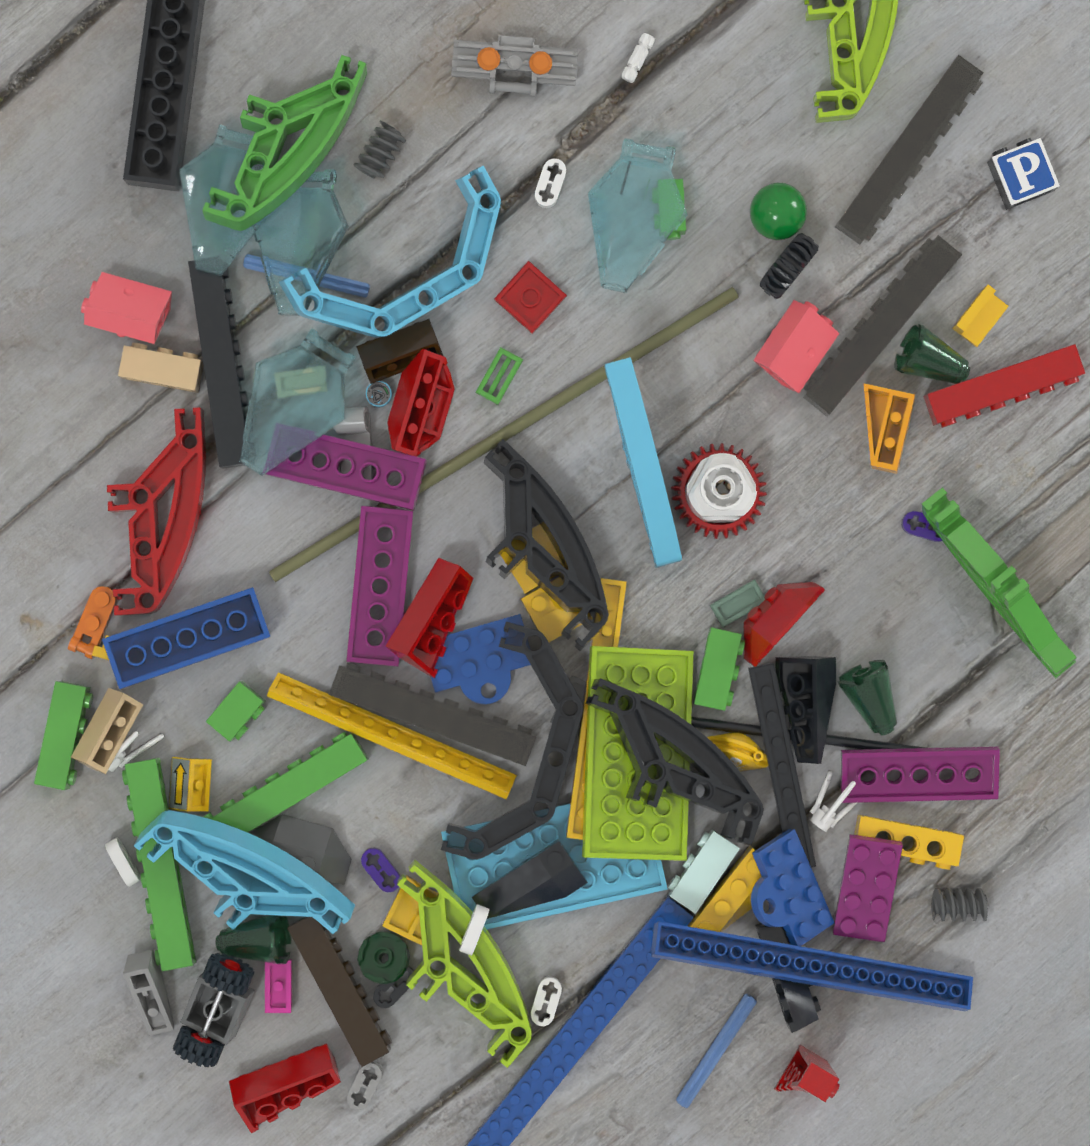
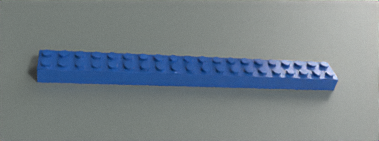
M667 895L465 1146H510L660 960V958L651 957L654 924L660 921L687 926L694 918L693 915Z
M660 921L654 924L651 957L964 1012L971 1010L973 977Z

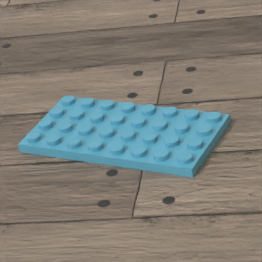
M570 803L556 806L554 815L548 822L481 859H470L445 852L454 893L472 912L476 907L472 896L557 839L561 841L588 882L565 898L486 919L484 924L486 929L668 890L662 861L582 857L583 840L566 838ZM549 808L536 810L534 812L538 816H545L548 813ZM491 821L464 827L476 830ZM441 831L442 839L448 841V845L464 847L467 839L466 836L451 831V834ZM475 838L469 842V847L473 852H480L483 850L484 844L480 839Z

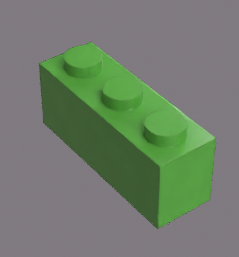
M712 627L709 628L693 704L725 711L726 706H731L734 691H730L732 680H737L739 666L735 665L737 655L742 656L745 640H741L742 634Z

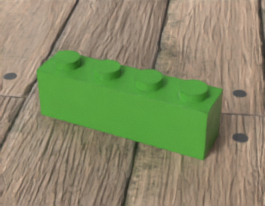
M55 681L34 784L61 790L70 789V785L75 784L77 770H74L76 760L71 758L80 741L81 734H84L87 728L88 719H85L86 708L90 709L93 700V693H90L91 687Z

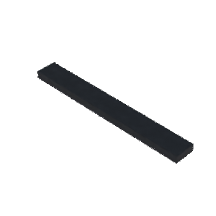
M774 662L756 667H748L782 833L788 829H795L811 868L816 867Z

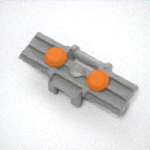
M499 35L498 42L493 41V43L454 40L451 77L490 80L489 93L495 94V91L528 93L536 97L537 83L576 86L578 49L544 47L535 45V38ZM504 71L525 72L526 76L532 77V83L496 81V75L504 74Z

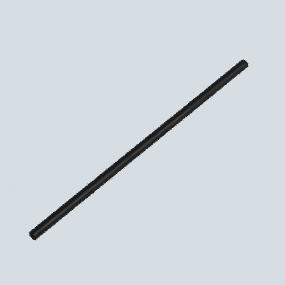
M691 717V725L695 728L762 736L759 725ZM828 734L825 745L862 750L926 748Z

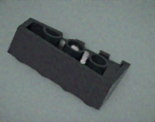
M762 923L755 925L759 939L790 944L783 927H768ZM772 978L786 1025L791 1033L819 1020L817 1012L821 1011L817 996L812 997L809 989L813 985Z

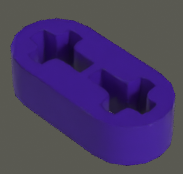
M912 511L903 517L901 526L907 534L934 542L943 541L940 537L935 536V531L928 529V526L931 525L923 513ZM916 516L917 522L925 524L924 528L915 527L914 530H911V525L907 523V520H911Z
M375 847L367 849L361 857L363 868L382 891L388 893L397 890L399 887L397 882L400 877L397 869L380 849ZM371 853L373 856L378 854L380 858L377 861L382 868L378 870L374 864L369 866L367 864L369 859L367 854ZM383 870L388 876L394 875L396 877L393 881L395 886L392 887L390 884L385 886L383 884L385 880L381 873Z

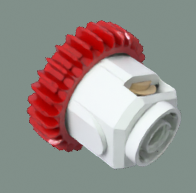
M723 443L720 444L718 450H715L714 445L710 444L708 452L701 446L699 448V456L692 451L690 453L692 461L686 458L682 460L686 468L677 467L681 477L673 476L672 478L674 481L679 482L678 485L671 487V490L678 492V495L671 497L672 501H679L674 510L682 509L683 513L679 519L681 520L686 517L689 519L686 527L692 524L696 525L694 533L704 529V537H707L711 531L713 532L714 539H717L719 532H722L724 538L727 539L728 531L731 530L734 536H737V527L746 531L747 526L745 522L754 524L755 520L751 516L753 514L756 516L761 515V512L756 507L765 506V503L759 500V497L767 495V492L760 491V488L765 486L766 482H759L758 480L764 473H756L754 471L759 464H749L752 458L751 455L745 459L742 458L743 449L737 452V454L733 453L734 445H731L728 451H725Z

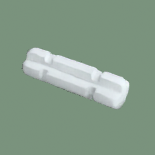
M647 33L641 35L638 42L639 45H636L628 61V67H625L622 72V78L630 83L635 81L638 75L637 71H640L649 53L648 49H651L655 38Z

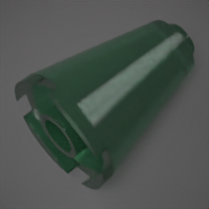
M918 324V326L913 325L906 333L900 344L904 348L901 355L896 354L894 362L895 370L900 373L954 384L965 381L970 373L968 360L921 324Z
M873 660L869 661V667L862 668L860 664L843 673L839 677L840 681H838V684L872 732L879 733L882 736L894 731V726L897 725V718L886 661Z
M264 915L240 923L234 929L230 927L222 929L219 935L216 936V948L221 954H227L228 957L232 955L235 958L279 965L286 964L290 957V952H286V944H291V934L287 929L289 926L286 916Z

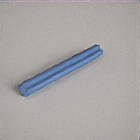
M247 254L244 258L243 267L246 269L283 278L292 276L295 281L302 282L300 276L295 278L293 273L303 269L302 267ZM307 269L317 286L360 297L368 296L370 289L368 283Z
M744 994L676 1098L677 1103L682 1107L688 1108L756 1005L757 1000L751 995Z

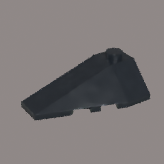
M775 657L780 692L782 691L785 706H783L784 713L788 715L791 724L789 733L797 762L821 764L836 688V657Z
M557 839L472 896V899L476 905L478 904L489 909L487 919L565 898L588 882L561 841Z

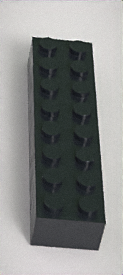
M147 0L123 180L128 185L180 191L205 0Z

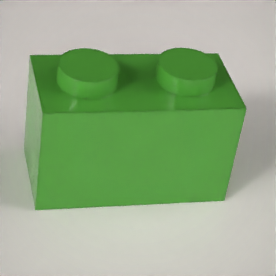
M239 681L206 720V723L229 742L235 738L239 741L249 729L246 727V724L252 718L257 720L264 712L265 708L262 705L266 700L243 681Z

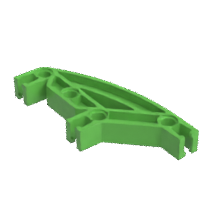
M341 55L332 79L276 103L249 94L247 99L248 111L243 109L240 120L242 128L256 133L253 135L234 182L237 195L211 187L209 192L211 203L205 202L202 209L205 220L238 231L246 230L274 211L296 192L321 164L344 129L366 78V63L359 61L356 74L353 79L344 77V75L350 69L351 58ZM340 90L349 91L346 95L337 94ZM256 111L263 114L264 116L263 118H257L249 116L247 114H253V112ZM276 118L282 120L281 123L276 125L270 123ZM306 128L294 145L277 162L287 136ZM257 164H261L264 166L261 170L258 171L252 169V167ZM218 202L222 205H225L226 210L221 211L210 208V205L215 206ZM239 210L246 212L242 217L233 216Z
M942 487L922 503L925 518L997 612L1055 679L1076 663L1075 659L1077 657L1052 628L1029 593V584L1024 579L1019 580L1015 574L1017 572L1012 565L1008 568L1005 562L975 528L960 515V506L954 500L949 501L947 499V492Z

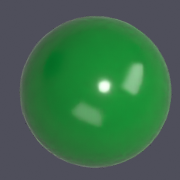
M779 182L768 184L761 188L751 201V222L757 232L768 239H788L798 233L806 221L807 205L805 199L792 185Z

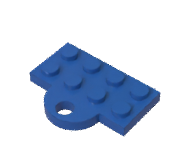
M521 614L447 635L443 645L447 647L443 657L439 656L435 666L438 671L435 678L431 677L435 693L460 686L466 697L475 703L491 704L500 700L510 687V671L531 665L525 654L499 647L501 637L506 638L505 644L522 646V640L525 636L523 632L509 628L508 632H504L506 622L524 626ZM527 639L526 645H527L528 649L531 650L530 645H529V641H528V639ZM486 683H492L496 687V694L492 698H485L481 693V688Z
M788 829L752 852L762 876L755 883L751 893V906L758 921L768 927H783L790 944L795 946H802L834 924L832 915L795 829ZM765 900H767L769 904V910L767 913H765L763 910V903Z

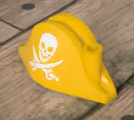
M726 733L707 737L729 758L739 771L768 767L766 754L745 734Z

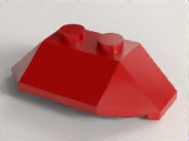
M422 349L402 372L387 421L392 450L417 457L422 451L440 439L455 390L446 357Z
M814 582L778 584L776 587L771 588L765 594V600L759 606L750 610L747 619L743 623L745 640L744 659L756 667L825 589Z

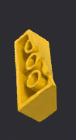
M749 846L695 914L692 921L687 925L688 927L722 932L752 909V889L757 880L762 877L752 855V852L755 851L754 848Z

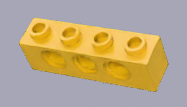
M857 815L854 835L875 838L877 833L885 831L888 834V840L900 842L904 837L911 836L914 841L913 846L908 850L902 848L901 856L910 857L909 862L925 865V861L936 862L935 867L947 870L951 869V865L959 867L964 835ZM931 841H937L939 850L936 854L930 855L927 852V845Z

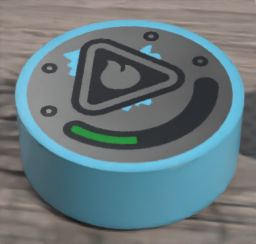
M378 381L367 387L366 398L372 406L384 407L391 401L392 391L387 383Z

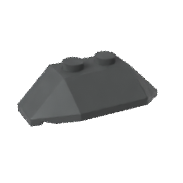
M282 814L251 832L252 835L273 844L303 862L328 882L345 885L352 859L333 828Z

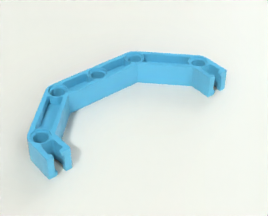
M484 165L455 180L468 203L452 266L380 308L320 292L307 268H303L293 273L295 278L300 276L306 289L305 293L298 295L290 283L294 280L292 276L279 281L296 313L304 318L371 337H384L477 284L483 276L501 205L500 195ZM473 175L476 176L481 187L479 192H476L468 181ZM482 195L489 199L488 208H484L481 205L480 199ZM464 266L471 269L472 274L469 280L465 279L462 274ZM421 291L428 295L426 305L419 302L418 298ZM306 297H310L314 301L312 311L306 310L303 305ZM377 317L384 320L385 326L382 331L375 328L374 321Z

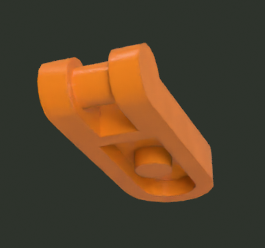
M102 586L92 591L75 633L69 642L68 650L84 653V656L89 659L94 658L92 656L94 646L100 645L114 611V605L117 603V597H113V590L111 588ZM84 634L92 637L89 644L82 642Z

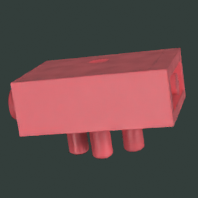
M102 272L98 281H93L89 298H84L81 313H84V325L116 333L119 337L127 336L155 344L171 310L172 291Z
M793 300L753 361L783 387L800 393L839 335V332L832 327L833 322L829 318L817 313L819 309L808 301H805L803 304Z

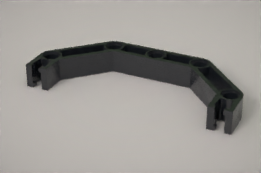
M510 622L505 623L504 632H508L509 628L523 632L525 636L522 640V646L505 644L506 638L501 637L499 647L526 655L556 711L531 799L476 830L452 823L448 824L446 833L451 834V831L466 836L467 839L463 848L448 845V841L443 840L441 850L476 860L491 854L543 825L553 817L583 713V704L544 634L538 630ZM533 635L538 636L542 641L540 649L536 651H531L526 645L527 639ZM571 700L577 704L578 710L574 715H566L563 712L562 707L566 701ZM558 751L563 755V762L560 765L553 766L549 763L548 756L551 752ZM544 802L548 805L549 811L545 816H538L534 812V806L537 803ZM477 838L483 842L484 848L482 851L473 852L470 849L469 842L472 839Z

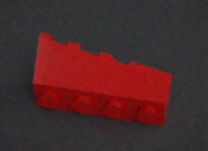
M438 558L386 644V647L400 659L430 677L435 678L438 671L435 668L439 656H444L447 648L443 646L448 632L453 633L456 625L455 614L457 610L462 609L474 578L461 566Z
M327 1043L298 1055L290 1056L277 1063L266 1065L251 1073L240 1075L229 1081L233 1105L251 1134L259 1130L258 1125L267 1120L271 1123L278 1119V1113L290 1108L294 1110L301 1106L300 1103L306 1097L313 1099L341 1083L335 1057Z
M800 1045L774 1087V1090L777 1092L789 1090L803 1091L816 1096L826 1103L829 1097L833 1098L840 1084L838 1083V1076L827 1060Z

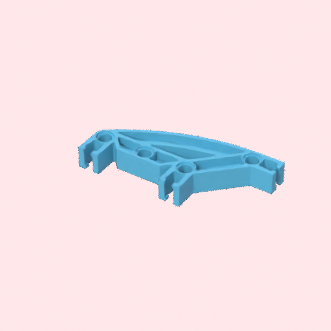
M631 357L607 363L604 368L613 398L622 439L621 444L627 458V466L630 468L635 492L650 541L649 546L653 553L655 568L682 561V555Z
M172 810L164 811L140 833L134 844V847L140 851L145 842L153 838L157 843L153 850L147 854V858L153 863L170 847H173L175 860L214 893L224 895L220 898L214 911L218 918L222 916L223 911L232 905L236 908L231 918L226 921V924L231 929L236 928L250 914L313 917L334 934L339 929L341 922L345 924L350 920L355 908V904L339 890L292 855L252 834L208 818Z

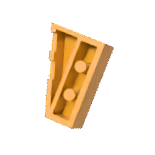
M864 384L872 469L897 474L913 411L915 394Z

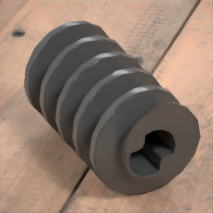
M381 120L379 122L384 128L376 127L374 131L378 137L370 136L369 138L373 146H364V150L368 155L360 154L358 156L363 164L354 163L353 165L373 179L375 177H385L380 169L390 168L386 159L395 160L391 153L392 150L400 152L401 149L396 142H406V139L398 130Z
M935 888L931 899L933 921L936 914L940 915L941 921H945L947 914H950L952 921L956 920L957 914L961 915L962 921H966L968 914H971L973 921L977 920L978 914H981L983 921H987V896L981 888H977L974 894L971 888H966L964 895L960 888H956L953 894L950 888H946L943 895L939 888Z

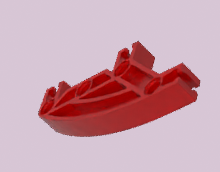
M200 407L193 408V415H196L195 429L185 430L183 416H186L185 409H174L176 436L135 483L107 485V493H110L111 496H116V491H129L128 504L115 505L113 501H108L109 512L137 511L128 521L131 576L141 587L113 589V597H117V600L122 599V594L135 595V608L123 610V608H119V605H114L115 616L152 614L160 610L186 562L201 513L206 476L204 410ZM190 435H195L197 444L195 447L188 449L185 446V439ZM175 483L169 518L160 543L157 502ZM140 490H146L148 493V499L143 504H139L136 500V495ZM147 541L151 545V551L148 555L143 556L139 551V546ZM148 593L154 597V604L150 608H146L142 603L143 596Z

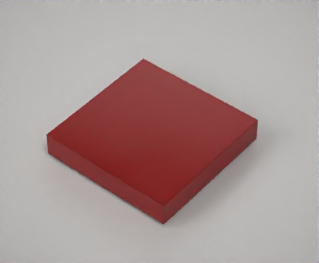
M528 261L494 300L533 334L567 295Z

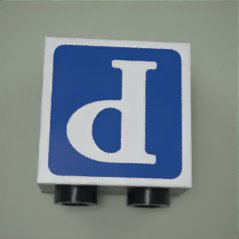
M1031 138L1022 140L1016 144V148L1008 150L1007 147L999 149L992 153L993 157L987 162L1006 210L1054 192L1060 186L1041 138L1034 141Z

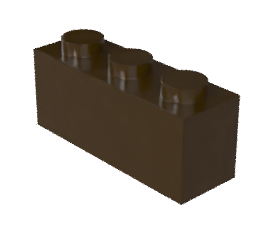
M430 319L416 322L390 335L369 340L356 346L370 384L402 373L422 349L443 356Z

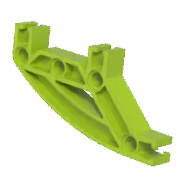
M804 0V5H808L805 13L806 21L833 19L826 29L831 85L837 90L816 92L813 99L814 107H818L819 102H835V110L823 112L822 108H817L815 115L816 123L850 120L857 116L883 65L894 29L898 0H870L865 31L859 50L857 47L853 7L857 0H843L845 4L843 7H836L832 0H825V8L813 9L812 5H809V0ZM844 48L849 52L850 56L848 58H841L838 56L837 50ZM845 99L851 100L854 103V109H845L842 106V101Z
M414 860L408 868L409 871L412 873L415 871L424 880L421 886L416 887L407 880L404 874L399 877L397 882L400 888L418 902L423 961L409 976L406 986L412 990L418 983L417 980L423 974H427L433 981L427 989L424 987L419 994L427 1002L441 984L446 981L448 995L491 1030L500 1029L487 1044L488 1053L494 1056L498 1047L505 1040H508L513 1045L507 1054L504 1053L500 1059V1062L508 1068L528 1045L532 1035L528 1012L517 981L500 948L485 926L482 929L472 956L468 955L485 983L451 956L449 932L461 945L473 912L448 886L417 860ZM429 887H433L439 894L434 898H429L424 894V891ZM438 960L443 962L445 967L439 971L434 970L431 967V963ZM474 994H482L485 997V1001L475 1003L471 1000V997ZM515 1027H522L526 1032L522 1036H515L511 1031Z

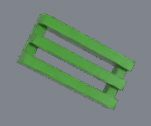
M500 347L475 393L499 405L523 359ZM502 355L506 356L507 358L489 391H483ZM511 360H514L515 364L497 397L492 396Z

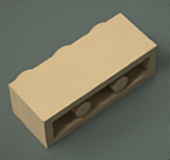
M132 343L131 347L125 345L123 347L118 376L126 380L199 393L204 363L198 359L196 354L183 352L182 356L172 355L173 350L158 347L157 351L147 350V345Z
M108 688L71 758L91 769L106 774L143 704L125 693Z

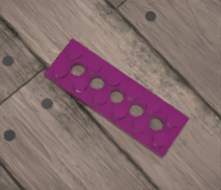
M276 423L263 474L414 511L427 460ZM294 448H299L302 451V457L297 462H292L289 459V453ZM319 454H324L327 458L325 466L321 468L315 467L314 458ZM343 460H349L352 464L351 470L346 474H341L338 470V466ZM368 466H374L377 471L376 476L371 480H366L363 476V471ZM393 472H399L402 477L401 482L396 486H391L388 483V477Z
M361 506L346 662L387 666L399 665V657L390 651L386 644L403 618L413 520L412 510ZM381 527L390 528L393 533L391 540L387 542L379 540L377 536L378 530ZM386 553L390 557V563L387 567L381 568L376 565L375 557L377 554ZM376 579H384L387 582L388 588L384 593L379 594L373 590L372 584ZM374 605L383 606L385 609L384 617L381 619L372 618L370 615L371 607ZM376 630L382 634L383 640L380 644L372 645L368 642L367 636L371 631Z
M998 746L841 750V794L852 781L856 782V785L842 803L999 799L1000 749ZM970 768H977L979 770L978 776L974 779L965 777L966 771ZM918 769L927 771L926 777L922 780H915L913 778L914 772ZM943 769L953 770L951 778L947 780L939 778V774ZM866 770H871L875 773L874 778L868 782L861 780V774ZM891 770H899L901 772L899 779L895 781L888 780L887 774Z

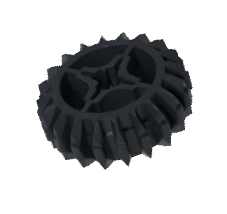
M803 233L798 234L760 281V287L769 296L771 295L775 299L780 298L817 253L819 246L811 237Z

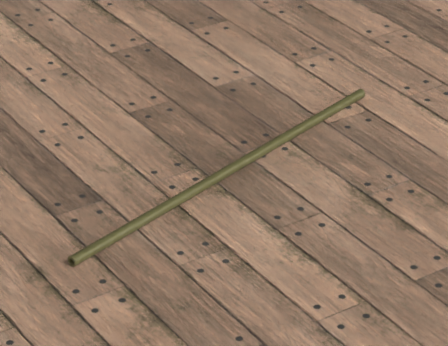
M733 287L729 288L611 362L631 357L632 363L738 299L737 292ZM604 366L423 476L419 494L494 449L502 439L507 441L606 380L607 376ZM379 503L378 505L374 506L391 509L398 508L396 506L384 503ZM360 516L270 570L269 573L275 582L279 581L359 532Z

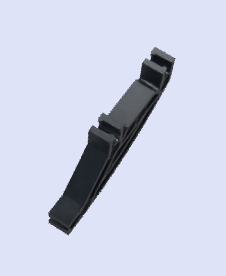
M502 439L498 443L495 452L497 454L502 452L510 462L507 466H502L493 458L495 453L492 450L484 458V464L503 481L504 540L487 556L486 563L493 568L496 565L494 563L495 559L503 552H507L513 560L506 568L503 565L498 568L500 570L499 575L505 580L525 560L526 574L566 612H579L563 629L561 634L569 640L572 637L570 635L571 630L581 623L589 630V633L583 640L580 638L575 640V647L581 651L600 632L609 616L606 598L596 565L579 528L562 501L541 475ZM518 468L523 472V476L521 478H514L511 476L510 470ZM532 514L552 542L563 566L532 537ZM514 540H521L525 544V549L515 550L511 543ZM559 576L563 581V585L555 587L550 583L549 578ZM592 611L597 612L601 617V621L599 623H592L588 619V613Z
M601 678L594 679L591 689L597 690V688L601 687L611 692V697L607 704L597 701L599 696L593 694L592 697L587 698L585 704L611 715L635 770L626 798L639 801L641 796L638 795L644 782L651 784L648 799L644 800L643 805L656 808L663 788H665L666 793L714 812H729L721 835L724 837L735 839L736 834L734 832L739 821H745L742 838L739 837L737 842L752 845L763 815V804L745 777L729 758L694 726L662 705ZM621 696H624L628 701V706L624 711L618 706V700ZM655 737L674 749L701 775L666 762ZM652 764L657 768V775L653 779L648 776V768ZM698 784H702L705 790L700 798L695 792ZM748 802L752 810L750 815L745 816L743 806Z

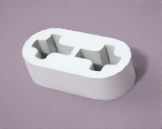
M559 159L548 160L541 172L535 190V200L542 208H550L558 200L566 176L565 164ZM554 165H557L562 173L561 175L556 174L553 182L549 181L551 172L548 171V168L553 169ZM547 185L552 186L550 195L553 196V199L543 202L542 196L539 195L540 192L545 193Z
M116 837L105 843L106 850L125 884L130 887L141 881L140 874L121 840Z
M476 905L459 948L460 952L472 956L487 919L488 908Z
M554 976L544 977L538 985L531 1009L532 1021L538 1026L549 1025L555 1016L562 986L560 981ZM549 982H553L554 987L558 990L557 992H552L550 998L546 999V989L542 987L543 985H548ZM543 1003H547V1013L550 1016L539 1020V1015L535 1011H540Z

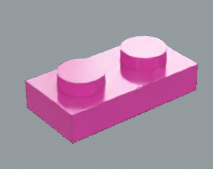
M266 959L265 1013H291L292 959Z

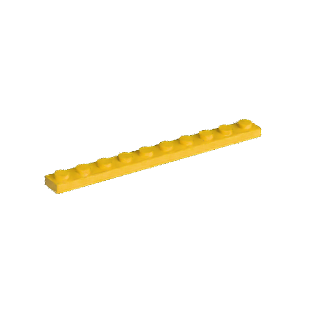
M600 578L609 616L604 627L592 639L591 646L618 647L627 582ZM595 612L594 623H599L601 617ZM589 665L566 838L583 840L588 705L585 703L588 698Z
M279 672L268 690L267 697L506 800L517 776Z

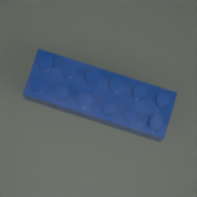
M252 587L103 638L102 641L120 690L270 638V634L254 588Z

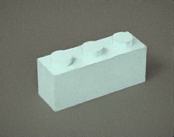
M713 829L710 833L706 831L697 842V845L700 847L695 855L690 853L687 861H684L682 866L685 870L681 876L675 875L668 885L670 889L669 896L695 914L740 849Z

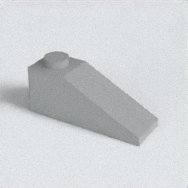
M153 950L128 955L123 975L149 1036L173 1031L174 1023L160 966L156 964Z

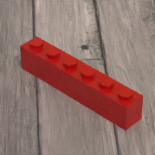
M1076 344L931 392L923 397L933 426L941 424V427L944 428L957 423L955 418L965 415L967 420L981 415L980 410L990 407V410L994 411L1006 407L1005 401L1014 399L1015 403L1029 399V393L1039 390L1041 395L1055 390L1054 385L1063 382L1064 386L1077 383L1079 382L1078 377L1085 374V370Z

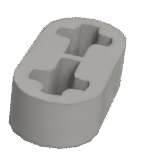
M373 1061L360 1067L347 1096V1102L351 1108L363 1110L369 1105L383 1074L382 1067L377 1062ZM373 1067L378 1077H372L369 1084L364 1082L367 1074L363 1071ZM361 1087L366 1089L363 1094L366 1101L361 1100L358 1104L354 1102L355 1097L352 1094H358Z

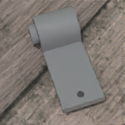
M368 407L336 408L334 413L330 415V426L340 435V439L372 446L371 420ZM349 460L341 461V474H346L352 468ZM368 466L364 469L363 476L366 480L373 479V466Z

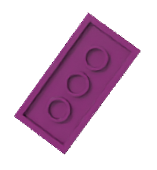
M849 835L832 930L833 935L885 942L903 847L902 842Z

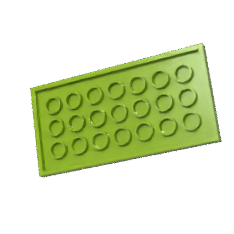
M590 646L588 697L596 694L599 696L597 701L608 704L611 692L601 687L597 688V690L591 689L594 679L601 678L662 705L691 724L694 651ZM621 696L618 700V706L623 711L627 708L628 701L624 696ZM588 705L582 857L687 861L689 801L666 793L665 788H663L656 808L643 805L644 800L648 799L651 784L645 782L638 795L641 796L639 801L626 798L635 770L611 715ZM655 737L666 762L690 771V763ZM653 764L648 768V776L651 779L657 775V768Z

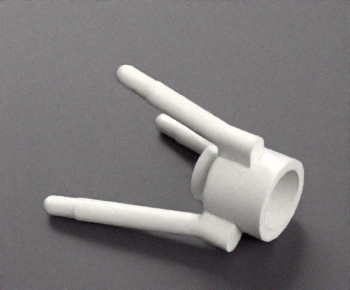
M135 731L121 745L108 770L113 772L118 766L123 768L130 760L163 739L164 735H158L124 757L126 755L124 750L139 735Z
M828 771L816 802L809 811L813 814L810 821L825 832L830 827L834 828L837 822L857 804L849 803L837 815L835 813L836 809L856 785V782L852 781L831 808L825 805L820 808L833 775L832 771Z

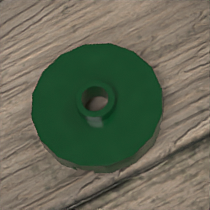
M380 931L363 941L358 951L357 961L363 975L367 979L377 984H389L397 981L404 975L409 966L410 954L407 944L401 937L392 932ZM388 954V960L382 963V956Z

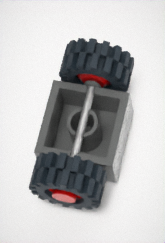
M219 953L211 954L204 972L197 979L180 1021L184 1025L180 1028L173 1045V1051H175L176 1055H181V1059H187L188 1063L192 1064L194 1062L196 1066L200 1067L201 1065L204 1067H209V1065L214 1067L217 1065L224 1046L237 1035L255 991L249 987L254 975V969L249 967L248 963H242L243 960H237L232 955L228 957L224 953L222 955Z

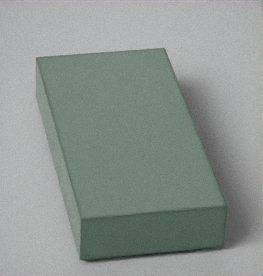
M754 579L709 606L723 628L749 613L754 607L759 606L765 600V596Z

